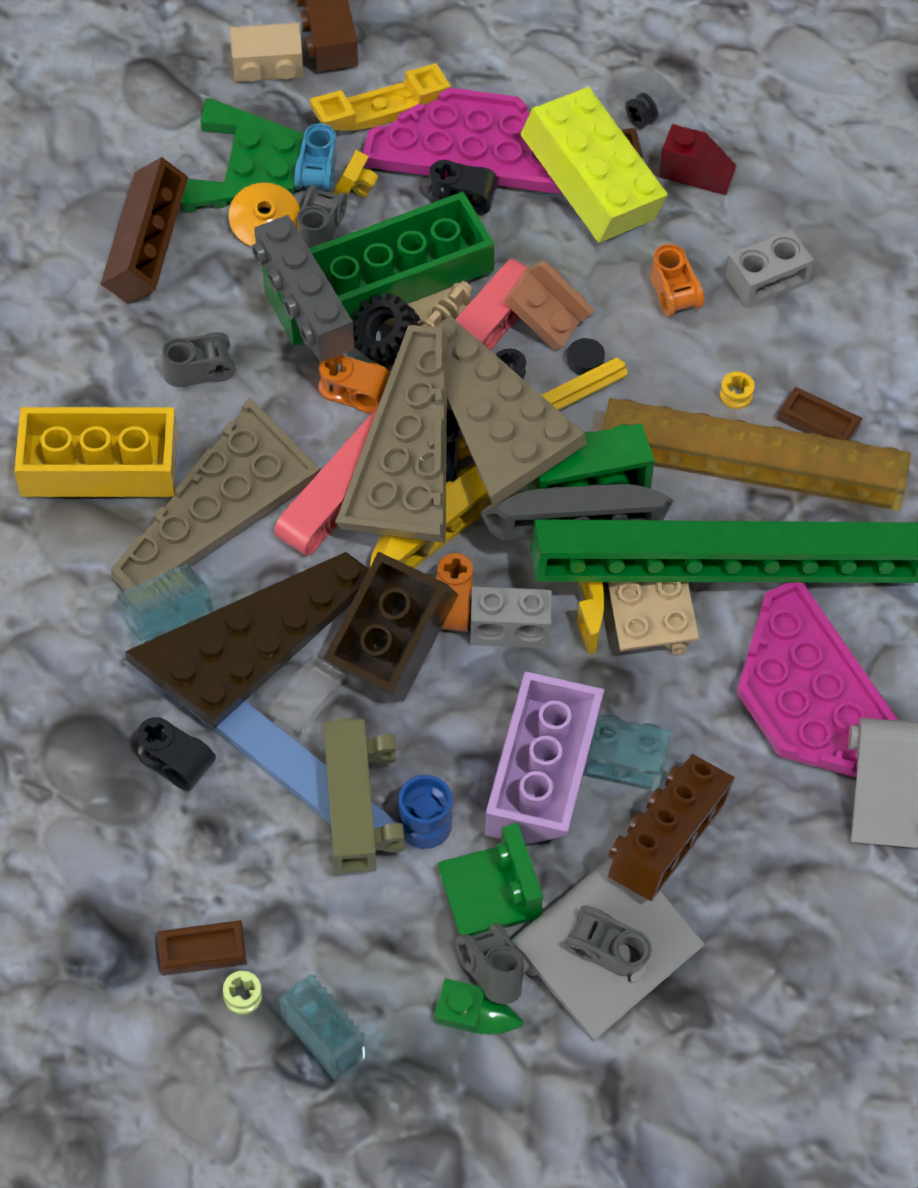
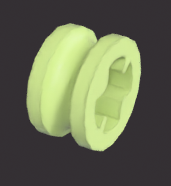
M238 971L227 977L223 984L225 1004L230 1011L246 1015L254 1012L262 1002V988L260 980L256 975L249 971ZM242 985L245 990H249L250 998L243 1000L240 995L235 996V988Z

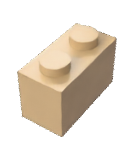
M299 23L230 27L234 82L303 78Z

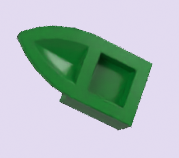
M447 978L444 979L434 1015L435 1024L485 1035L502 1034L522 1026V1019L510 1006L489 1000L480 986Z

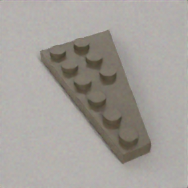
M450 316L434 326L443 328L447 335V401L450 404L454 418L470 455H472L493 507L587 444L585 433L453 317Z
M408 325L336 519V523L341 530L446 543L447 335L443 328Z
M250 397L242 405V411L233 422L229 421L222 430L223 435L216 444L204 452L174 490V496L165 507L161 506L153 516V523L145 533L136 537L112 567L113 579L135 603L305 489L320 472V468Z

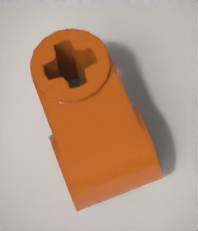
M675 244L659 246L654 252L650 279L659 297L664 314L669 317L673 316L677 310L692 306L695 309L703 308V289L689 264L684 250Z
M341 354L319 364L321 379L319 380L318 389L321 396L328 401L344 404L364 413L372 414L379 406L390 371L381 365L363 362ZM338 364H341V372H338ZM330 383L333 384V392L330 391Z
M450 553L444 556L438 564L436 579L448 584L458 594L441 629L468 632L472 605L473 565L468 557L460 553Z

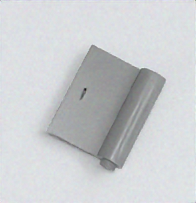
M860 717L857 725H850L848 748L855 750L856 758L858 759L851 842L918 848V722Z
M610 858L511 939L524 956L523 974L527 973L530 976L538 974L592 1041L596 1040L705 945L661 890L651 902L607 877L613 862ZM586 905L600 909L615 920L637 931H641L648 937L652 947L651 957L642 968L630 976V981H628L629 976L616 975L614 972L594 962L581 959L565 949L564 942L566 938L572 937L581 918L578 914L581 906ZM591 928V930H590V932H589V935H588L587 939H589V936H590V934H591V932H592V928ZM621 944L619 947L621 956L626 961L636 962L637 953L635 949L630 945Z

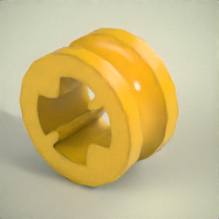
M734 371L728 373L721 382L720 399L722 403L732 409L747 407L753 399L754 380L744 372ZM731 387H739V391L744 389L743 393L736 394L735 389L731 392Z

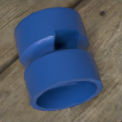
M419 775L409 779L401 788L399 793V823L403 824L404 840L411 846L420 849H432L441 845L450 835L452 830V792L449 786L440 778L432 775Z

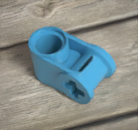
M317 123L305 130L300 156L295 167V189L301 190L302 187H310L313 184L317 185L320 189H324L326 192H332L337 155L335 131L329 125Z

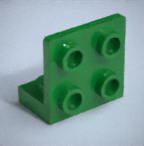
M518 823L502 827L501 843L496 844V847L443 860L438 863L439 875L459 935L465 933L472 936L487 931L489 926L495 923L501 924L504 928L535 920L542 914L543 895Z

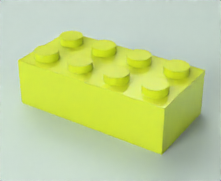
M590 87L532 108L520 135L598 243L655 220L668 194Z

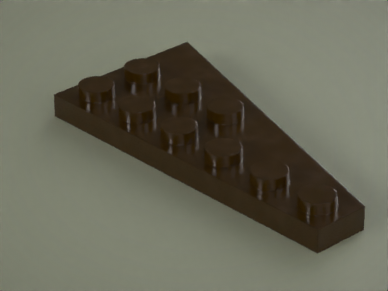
M344 552L125 651L126 661L215 729L352 603L369 568L347 552Z

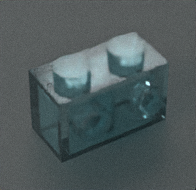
M598 715L583 776L655 791L656 788H660L671 731L662 729L653 723L637 724L623 721L615 715Z

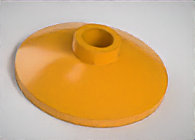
M257 183L244 188L234 197L229 208V224L234 235L242 243L252 247L256 243L254 227L289 215L297 228V215L300 207L295 197L285 188L272 183ZM267 207L271 211L267 214H262L258 209Z

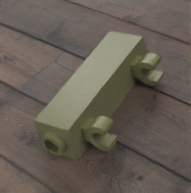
M342 717L331 722H323L334 873L347 874L376 871V851H404L402 823L386 824L379 828H374L368 766V762L371 761L384 764L396 762L395 735L384 734L373 739H366L365 719L355 720L349 717Z

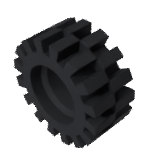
M382 292L381 297L377 294L371 295V303L366 300L361 302L360 304L364 307L361 312L355 309L353 315L358 319L353 321L354 347L372 362L382 366L385 362L388 366H391L395 363L394 358L396 359L408 325H422L418 323L421 319L411 306L395 294L391 296L388 292ZM395 318V325L391 333L386 338L377 341L376 334L380 325L387 319Z

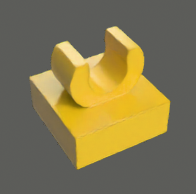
M355 150L333 191L334 194L338 195L340 192H344L348 196L352 189L357 195L367 198L378 178V175L373 171L362 169L369 156Z

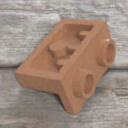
M541 261L524 270L503 300L554 351L562 348L579 322L589 318L594 312V309L586 302L584 296L575 291L560 276L559 272L545 261Z

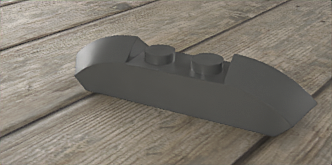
M595 484L581 487H553L516 492L494 507L491 503L480 513L491 534L503 541L532 538L535 520H664L674 500L656 490L642 486Z

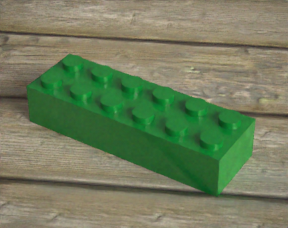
M464 192L309 248L352 321H357L358 319L353 315L355 309L360 312L364 309L360 304L364 300L369 303L372 302L371 295L377 294L381 297L382 292H388L391 296L393 294L397 295L408 304L451 288L455 283L466 282L494 271L495 243ZM262 266L265 295L293 347L304 343L295 319H291L288 316L281 295L273 290L264 266Z

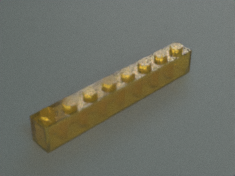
M609 398L602 430L612 429L621 424L633 425L642 423L655 460L654 466L896 511L901 509L907 486L911 452L900 451L894 447L862 444L855 440L845 441L824 437L817 433L807 434L790 431L778 426L757 425L744 420L718 418L706 413L674 410L667 406L658 407L641 404L629 399Z

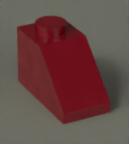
M672 124L662 147L659 178L726 196L737 165L707 133Z

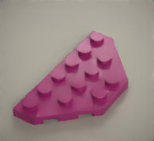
M450 87L438 93V99L424 106L422 103H419L398 115V120L385 127L378 125L368 130L363 154L369 157L364 167L429 176V170L433 163L439 160H450L455 163L485 167L492 170L498 176V186L563 194L520 135L530 113L527 111V105L517 96ZM448 170L445 171V178H448Z
M787 582L765 593L737 694L779 757L856 777L858 759L856 758L855 750L848 748L850 725H857L860 717L899 720L803 582Z

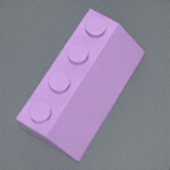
M524 672L486 810V836L501 839L502 827L515 823L519 824L525 844L568 835L604 689Z

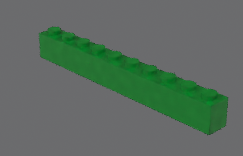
M535 520L530 553L536 582L918 583V522Z

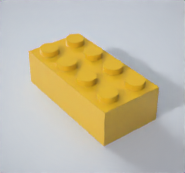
M20 407L14 469L20 497H173L178 444L175 407Z

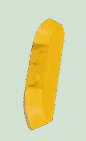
M475 463L458 471L454 482L449 481L446 483V543L381 535L373 550L370 566L379 551L410 567L417 568L482 516L480 512L490 505L491 501Z

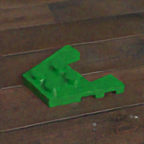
M206 98L200 121L201 131L234 134V141L225 181L217 182L188 178L182 199V211L184 213L196 212V207L213 205L214 209L225 208L228 202H232L241 190L257 183L279 185L294 196L296 190L294 187L295 167L300 156L304 134L217 100Z

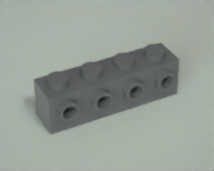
M285 215L254 227L256 243L252 245L254 257L260 266H264L273 290L281 295L288 316L291 319H295L298 324L301 337L306 346H311L320 363L353 350V321L290 216Z

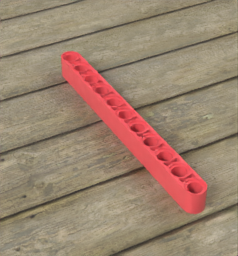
M514 258L509 259L455 319L490 351L520 318L503 302L523 271L530 268ZM377 408L283 512L274 529L275 537L304 555L309 556L318 549L338 526L336 519Z

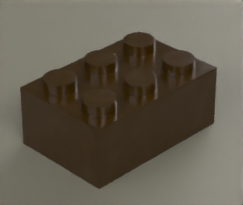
M378 551L323 659L335 668L405 701L458 594L448 584Z

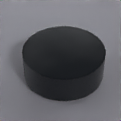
M581 338L569 346L567 363L569 368L576 374L582 375L604 364L605 350L598 341L590 338Z

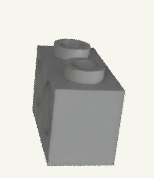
M791 229L779 235L773 234L762 242L749 247H741L734 251L728 257L725 278L746 308H750L810 283L814 259Z
M472 587L470 645L549 648L552 590Z

